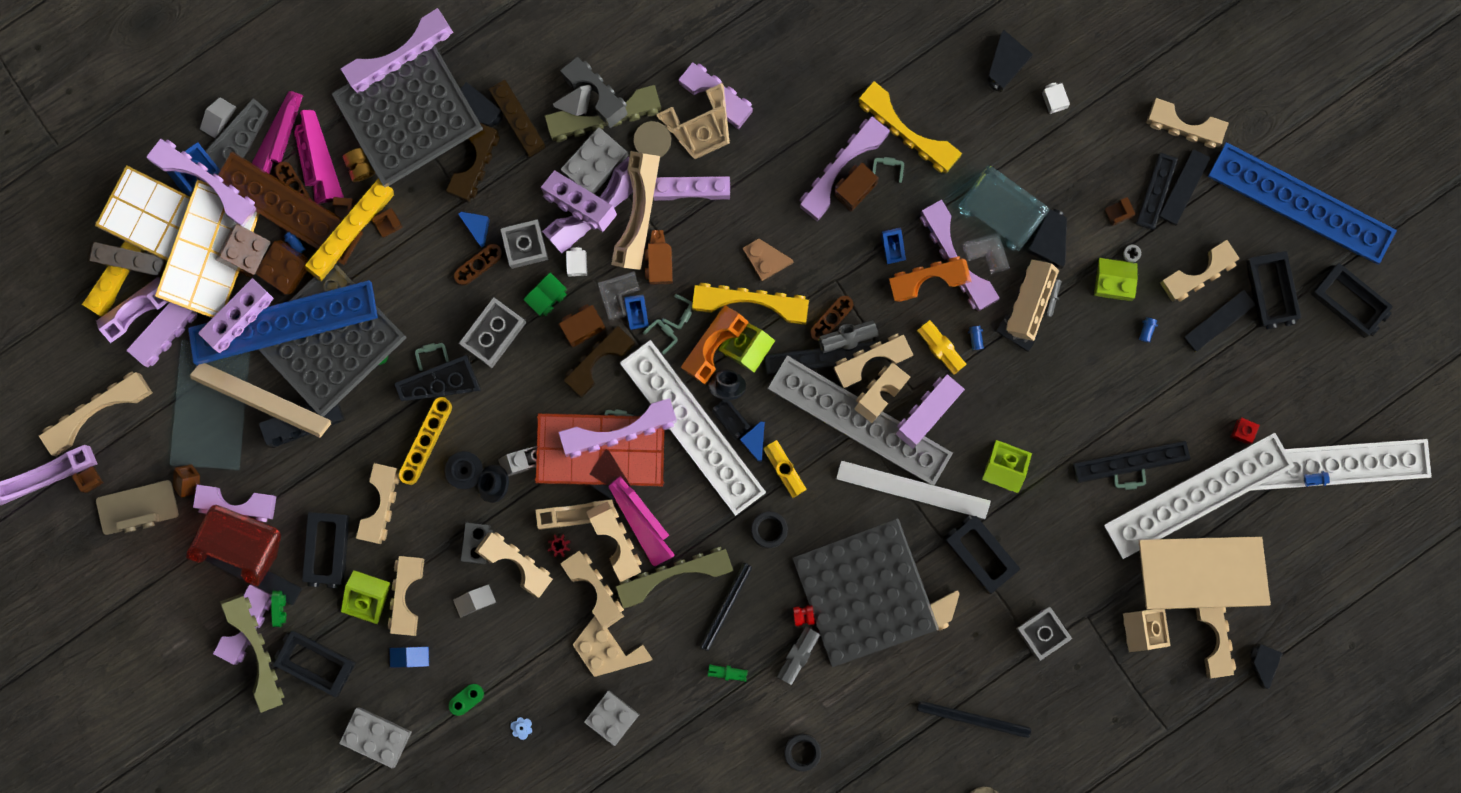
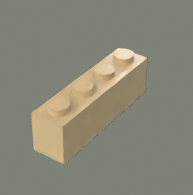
M1031 260L1030 265L1027 267L1025 280L1020 286L1018 299L1014 303L1012 316L1007 323V331L1013 336L1034 341L1059 272L1052 263Z

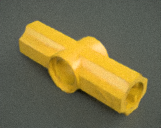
M930 320L917 330L930 346L929 349L934 356L941 360L953 375L967 365L954 350L951 341L945 335H942Z
M777 440L763 448L792 498L807 490ZM782 464H787L790 467L788 474H782L779 471V467Z

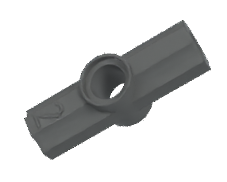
M873 320L855 326L844 324L839 327V331L820 336L818 338L819 345L823 353L839 348L853 349L858 345V342L877 337L878 330Z
M805 627L797 643H794L787 655V660L778 673L777 677L790 685L793 684L800 669L804 667L810 657V652L820 634Z

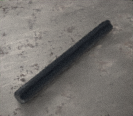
M923 701L918 703L917 710L920 712L1029 738L1031 735V728Z

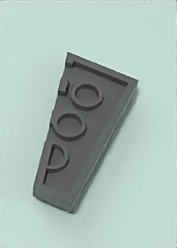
M254 98L205 151L220 170L231 152L245 158L269 113Z

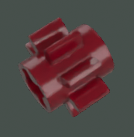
M554 535L555 540L553 542L548 541L551 544V548L548 551H554V557H557L558 553L565 557L564 552L566 550L571 551V549L567 548V544L571 541H564L565 535H562L561 539ZM560 541H562V545H564V548L559 549V551H556L557 547L554 546L555 543H559Z

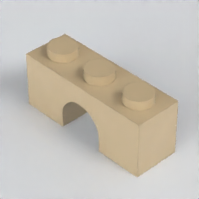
M894 363L888 368L884 366L878 374L880 378L877 381L873 379L868 385L869 391L866 394L862 392L856 399L858 404L854 409L871 423L876 420L888 404L882 399L880 392L886 391L895 397L910 378L909 375Z

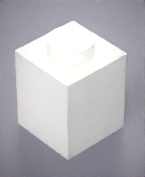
M1055 82L1045 86L1046 89H1044L1042 95L1049 114L1069 107L1070 103L1062 83L1057 85Z
M578 247L570 248L571 251H566L568 277L587 276L586 251Z

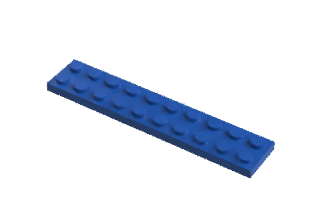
M1227 142L1224 144L1208 175L1209 178L1377 265L1382 261L1397 231Z
M369 280L267 307L221 353L212 348L198 334L207 323L190 327L189 336L193 363L195 365L204 364L376 319L378 316L372 282Z

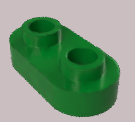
M273 590L271 597L273 627H282V624L286 623L287 618L286 612H283L286 596L282 594V591Z
M471 684L449 702L451 713L460 716L468 712L483 699V688L478 684ZM472 690H475L477 692V696L475 698L471 697L470 695ZM457 702H460L462 704V708L460 710L455 708V704Z

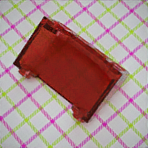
M212 505L207 511L187 551L186 558L194 562H203L207 555L241 568L242 578L247 583L259 586L277 558L281 534L270 525L225 507Z

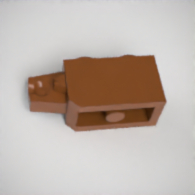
M652 230L650 244H648V249H645V261H649V268H645L646 280L649 279L650 284H673L671 246L665 243L663 230Z

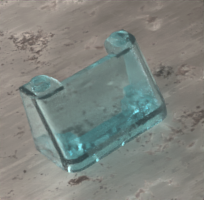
M988 165L958 205L959 212L965 217L975 216L1005 237L1006 246L1013 251H1020L1049 212V208Z

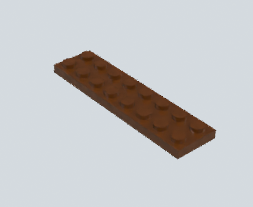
M234 152L230 153L218 175L224 180L222 183L227 187L229 185L235 187L239 191L238 195L243 198L247 196L255 202L254 206L257 209L256 212L316 249L321 247L343 221L339 216ZM360 231L338 259L339 263L346 264L363 235V231Z

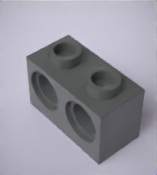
M474 523L465 524L461 561L486 564V560L481 556L478 559H474L472 551L479 546L488 533H493V530H490L491 526ZM477 529H482L484 536L477 540L474 537V532Z

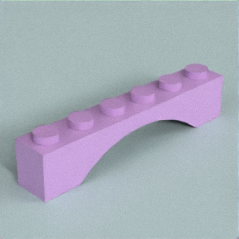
M437 8L421 18L412 37L396 51L374 59H355L341 68L356 93L364 91L375 81L382 80L391 71L398 70L407 61L414 60L418 54L430 50L434 44L446 40L453 31Z
M871 117L869 121L867 119L863 121L859 127L861 131L857 135L854 133L850 137L847 148H842L835 156L837 160L834 164L830 162L824 169L825 175L821 179L818 177L812 184L813 189L811 192H806L799 200L802 202L800 208L817 222L830 207L831 187L841 168L857 155L877 149L889 135L890 130L874 117Z
M160 139L148 154L147 159L164 172H183L196 176L206 182L220 197L227 217L244 227L257 210L254 206L255 202L247 196L243 198L238 195L239 191L232 185L227 187L222 183L224 180L214 173L212 176L206 172L208 168L200 162L195 164L191 161L192 157L186 152L182 151L180 153L175 149L176 145L171 141Z
M629 157L614 168L607 188L599 197L613 205L614 208L633 192L631 178L627 170ZM574 216L556 219L542 232L562 254L579 238L583 237L591 227L583 219L579 221Z
M940 200L922 210L920 220L924 227L928 226L931 233L929 235L932 241L940 246L939 252L944 260L947 259L949 262L950 258L958 256L953 248L950 237L951 214L944 202ZM970 270L972 282L959 285L962 292L968 294L970 298L968 302L972 309L976 308L978 312L999 300V296L992 284L973 274Z
M669 398L652 403L637 421L620 430L594 432L574 427L559 432V437L565 456L576 458L582 455L581 452L587 450L589 453L600 450V446L603 445L611 447L619 444L618 441L626 439V441L634 440L637 438L636 435L642 433L645 436L653 434L655 429H670L677 423V419Z
M87 445L80 446L36 469L0 481V506L96 465L97 462L91 447Z

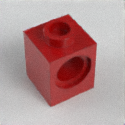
M1240 418L1235 424L1231 438L1249 445L1253 443L1260 425Z

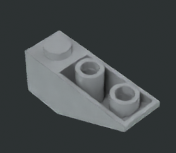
M537 446L506 454L498 459L500 466L506 470L508 476L536 468Z

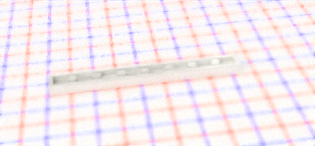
M841 461L836 478L983 519L986 518L991 502L990 500Z

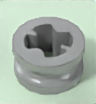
M1136 245L1127 246L1123 251L1124 259L1127 262H1136L1141 257V249ZM1131 249H1134V253L1137 254V257L1134 256L1133 259L1127 253Z

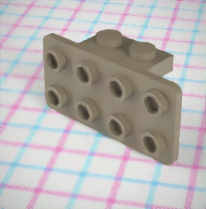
M168 480L96 499L101 526L105 535L121 531L130 533L136 531V528L143 526V529L155 526L154 523L177 518L179 515L171 481Z

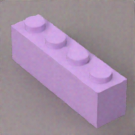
M170 302L127 351L146 367L153 366L159 360L158 356L162 351L165 352L171 347V341L175 337H179L185 331L184 327L197 318L198 312Z
M948 374L944 379L939 377L933 384L935 389L932 392L927 391L921 398L923 403L920 406L916 404L909 412L910 418L908 420L904 418L897 426L899 430L896 435L912 449L965 390Z

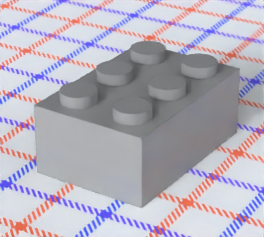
M598 127L561 168V171L568 179L595 194L613 174L614 168L628 157V153Z
M493 297L459 344L493 368L524 327L526 321Z
M358 707L355 709L339 744L390 768H394L412 731Z

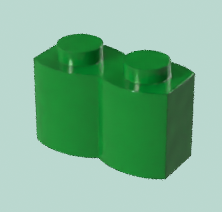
M549 273L524 298V301L540 317L543 314L547 316L554 309L552 305L556 301L560 303L567 296L565 293L567 288L554 275Z

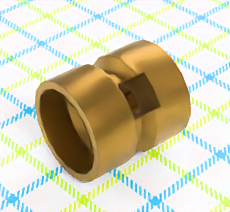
M362 148L354 149L343 155L346 167L350 168L348 172L353 182L365 180L375 174Z

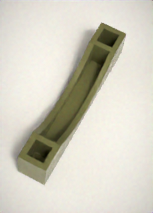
M655 85L636 90L626 102L627 106L625 108L628 115L613 127L621 125L622 121L629 120L632 122L639 120L640 116L643 115L654 116L658 114V111H661V105ZM565 111L545 116L552 141L556 140V142L565 141L567 137L573 135L575 137L583 136L586 134L585 132L590 130L595 132L598 127L603 130L604 126H607L599 116H575Z
M721 547L710 550L711 554L704 556L701 553L692 556V561L685 562V559L675 562L674 567L667 569V566L655 569L656 573L649 575L648 572L637 575L638 579L631 581L628 578L622 582L619 581L620 585L616 586L623 609L643 603L646 596L656 585L674 575L696 572L718 577L733 572L727 550H722Z
M241 593L220 601L227 622L238 628L248 638L254 649L257 660V676L252 692L260 713L282 705L281 699L284 698L281 687L277 688L275 684L278 678L275 670H270L268 664L271 662L268 651L264 652L262 648L265 642L262 634H257L255 628L258 626L255 615L251 616L249 609L252 608L249 598H244Z

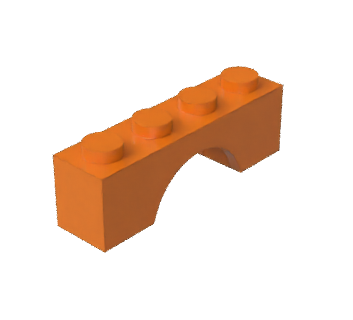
M960 256L950 258L949 262L944 264L941 261L932 263L930 268L917 267L912 269V273L899 272L894 274V278L889 279L894 300L901 302L916 298L921 284L931 277H941L952 287L972 282L967 261L960 259Z
M724 305L681 368L693 378L706 384L716 370L713 358L719 345L727 339L738 338L749 322L738 312Z

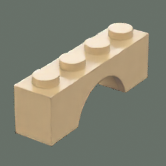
M1158 98L1154 100L1146 122L1153 129L1161 130L1162 128L1168 130V133L1171 135L1185 136L1191 142H1203L1209 148H1218L1222 144L1229 124L1214 117H1210L1200 125L1185 124L1176 115L1173 103Z
M1228 240L1208 252L1209 262L1204 273L1191 276L1178 270L1160 282L1172 302L1177 299L1179 302L1189 296L1188 292L1192 289L1196 292L1204 287L1203 282L1210 279L1212 282L1221 276L1219 272L1226 269V271H1229L1237 266L1235 262L1240 258Z
M897 333L889 337V342L882 344L880 341L871 345L872 350L868 352L861 350L853 354V359L847 361L844 358L835 362L837 366L833 369L842 388L861 380L862 368L871 358L884 357L897 364L914 356L905 336H899Z
M374 463L370 483L379 491L380 506L374 515L360 520L356 539L382 544V541L386 540L388 530L385 527L386 523L390 522L392 516L390 506L396 499L394 489L395 485H398L400 481L399 469Z
M605 500L575 506L536 510L538 529L544 530L591 523L587 514L588 510L607 501L610 507H613L614 501Z
M607 501L588 510L587 514L596 534L609 535L618 542L616 552L610 558V561L619 581L622 582L641 573L639 565L642 563L638 554L633 555L631 551L634 549L630 538L626 539L624 536L627 532L623 523L618 524L616 520L619 515L615 507H610Z
M488 533L475 552L489 563H494L504 558L516 563L521 571L520 586L535 598H539L553 580L549 577L550 573L543 567H540V569L534 565L535 561L529 556L525 555L523 557L519 554L520 550L513 544L507 545L503 541L505 538L499 533Z
M578 551L560 564L573 582L586 581L595 587L597 602L592 612L601 626L607 629L624 617L622 614L624 609L618 600L614 602L612 599L613 592L609 586H604L600 581L603 577L597 569L593 570L590 566L593 562L587 553L583 555Z
M399 556V560H395L394 571L397 572V578L393 579L392 591H395V596L391 598L390 610H393L392 618H389L388 629H391V634L416 636L418 616L407 608L405 593L412 582L423 577V558Z
M1226 607L1196 608L1197 620L1208 624L1216 635L1215 649L1204 659L1207 678L1234 675L1233 671L1236 670L1235 661L1231 659L1230 651L1233 650L1232 642L1228 640L1227 636L1229 624L1224 619Z

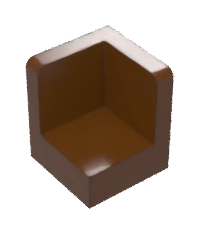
M333 197L334 214L344 219L354 208L355 201L352 198Z
M1128 197L1105 208L1111 226L1128 220L1135 215Z
M392 208L372 218L373 223L383 238L403 228Z
M190 464L174 468L173 488L179 496L185 497L195 494L196 487L200 483V474L194 466Z
M93 466L80 474L75 473L72 475L81 492L88 493L103 484Z

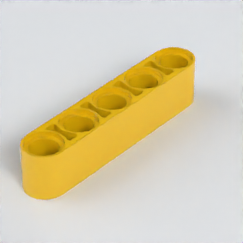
M439 397L433 402L399 472V478L405 484L413 485L419 479L452 411L451 402L444 397ZM440 402L447 403L445 411L441 412L438 410ZM432 419H438L439 425L435 429H431L429 426ZM424 436H429L430 443L427 446H422L421 439ZM420 453L422 460L415 464L413 456ZM407 471H412L414 475L410 481H406L404 478V474Z

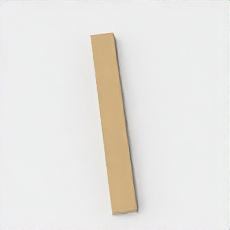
M206 363L199 364L190 374L192 380L319 438L331 425L330 420Z

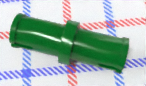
M709 664L708 677L724 678L725 681L731 679L746 682L748 670L731 668L728 665L722 667Z

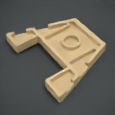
M723 83L706 90L713 109L694 119L680 124L673 107L656 114L659 120H662L667 129L677 137L681 145L694 159H698L730 143Z
M595 616L573 643L574 648L594 677L653 660L644 645L626 656L608 628L604 629Z

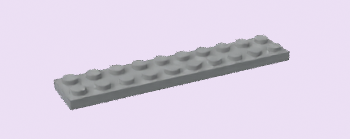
M789 356L785 358L768 387V390L930 485H935L953 454L925 436L912 449L896 435L899 430L897 426L900 421L882 411L876 420L871 423L854 409L858 404L856 402L857 396Z

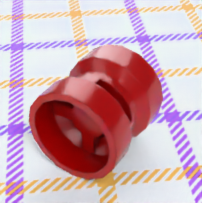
M812 605L805 608L793 607L795 626H801L803 623L808 625L815 624Z

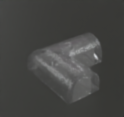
M999 232L962 243L967 261L986 256L991 274L1010 269Z
M635 272L598 283L609 320L626 316L627 311L622 296L640 291Z

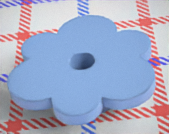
M519 717L517 721L511 723L510 727L513 730V736H518L521 740H525L528 734L532 733V722L529 719L524 720L522 717Z

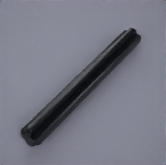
M747 563L742 564L700 644V647L706 651L713 644L752 570V566Z

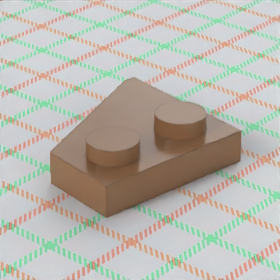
M757 239L743 248L744 253L762 281L794 263L791 258L761 239Z

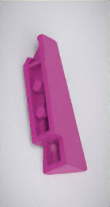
M292 91L288 92L252 161V164L270 174L273 162H282L303 98L302 94Z
M301 110L302 121L301 125H296L295 136L305 186L313 185L314 200L317 204L333 201V197L343 198V193L314 110Z
M621 476L609 485V489L651 564L657 566L672 558L674 553L663 541L669 534L635 491L626 484Z

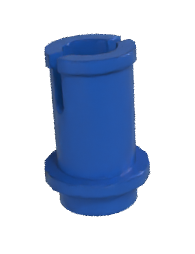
M290 232L284 235V241L288 242L297 252L302 253L306 250L297 236Z
M1146 317L1143 320L1144 325L1139 340L1151 343L1154 329L1158 325L1156 324L1157 320Z
M981 326L969 327L968 334L971 337L972 350L984 349L981 333L983 329H981Z
M1321 471V473L1304 474L1305 486L1321 484L1326 486V484L1330 483L1329 473Z

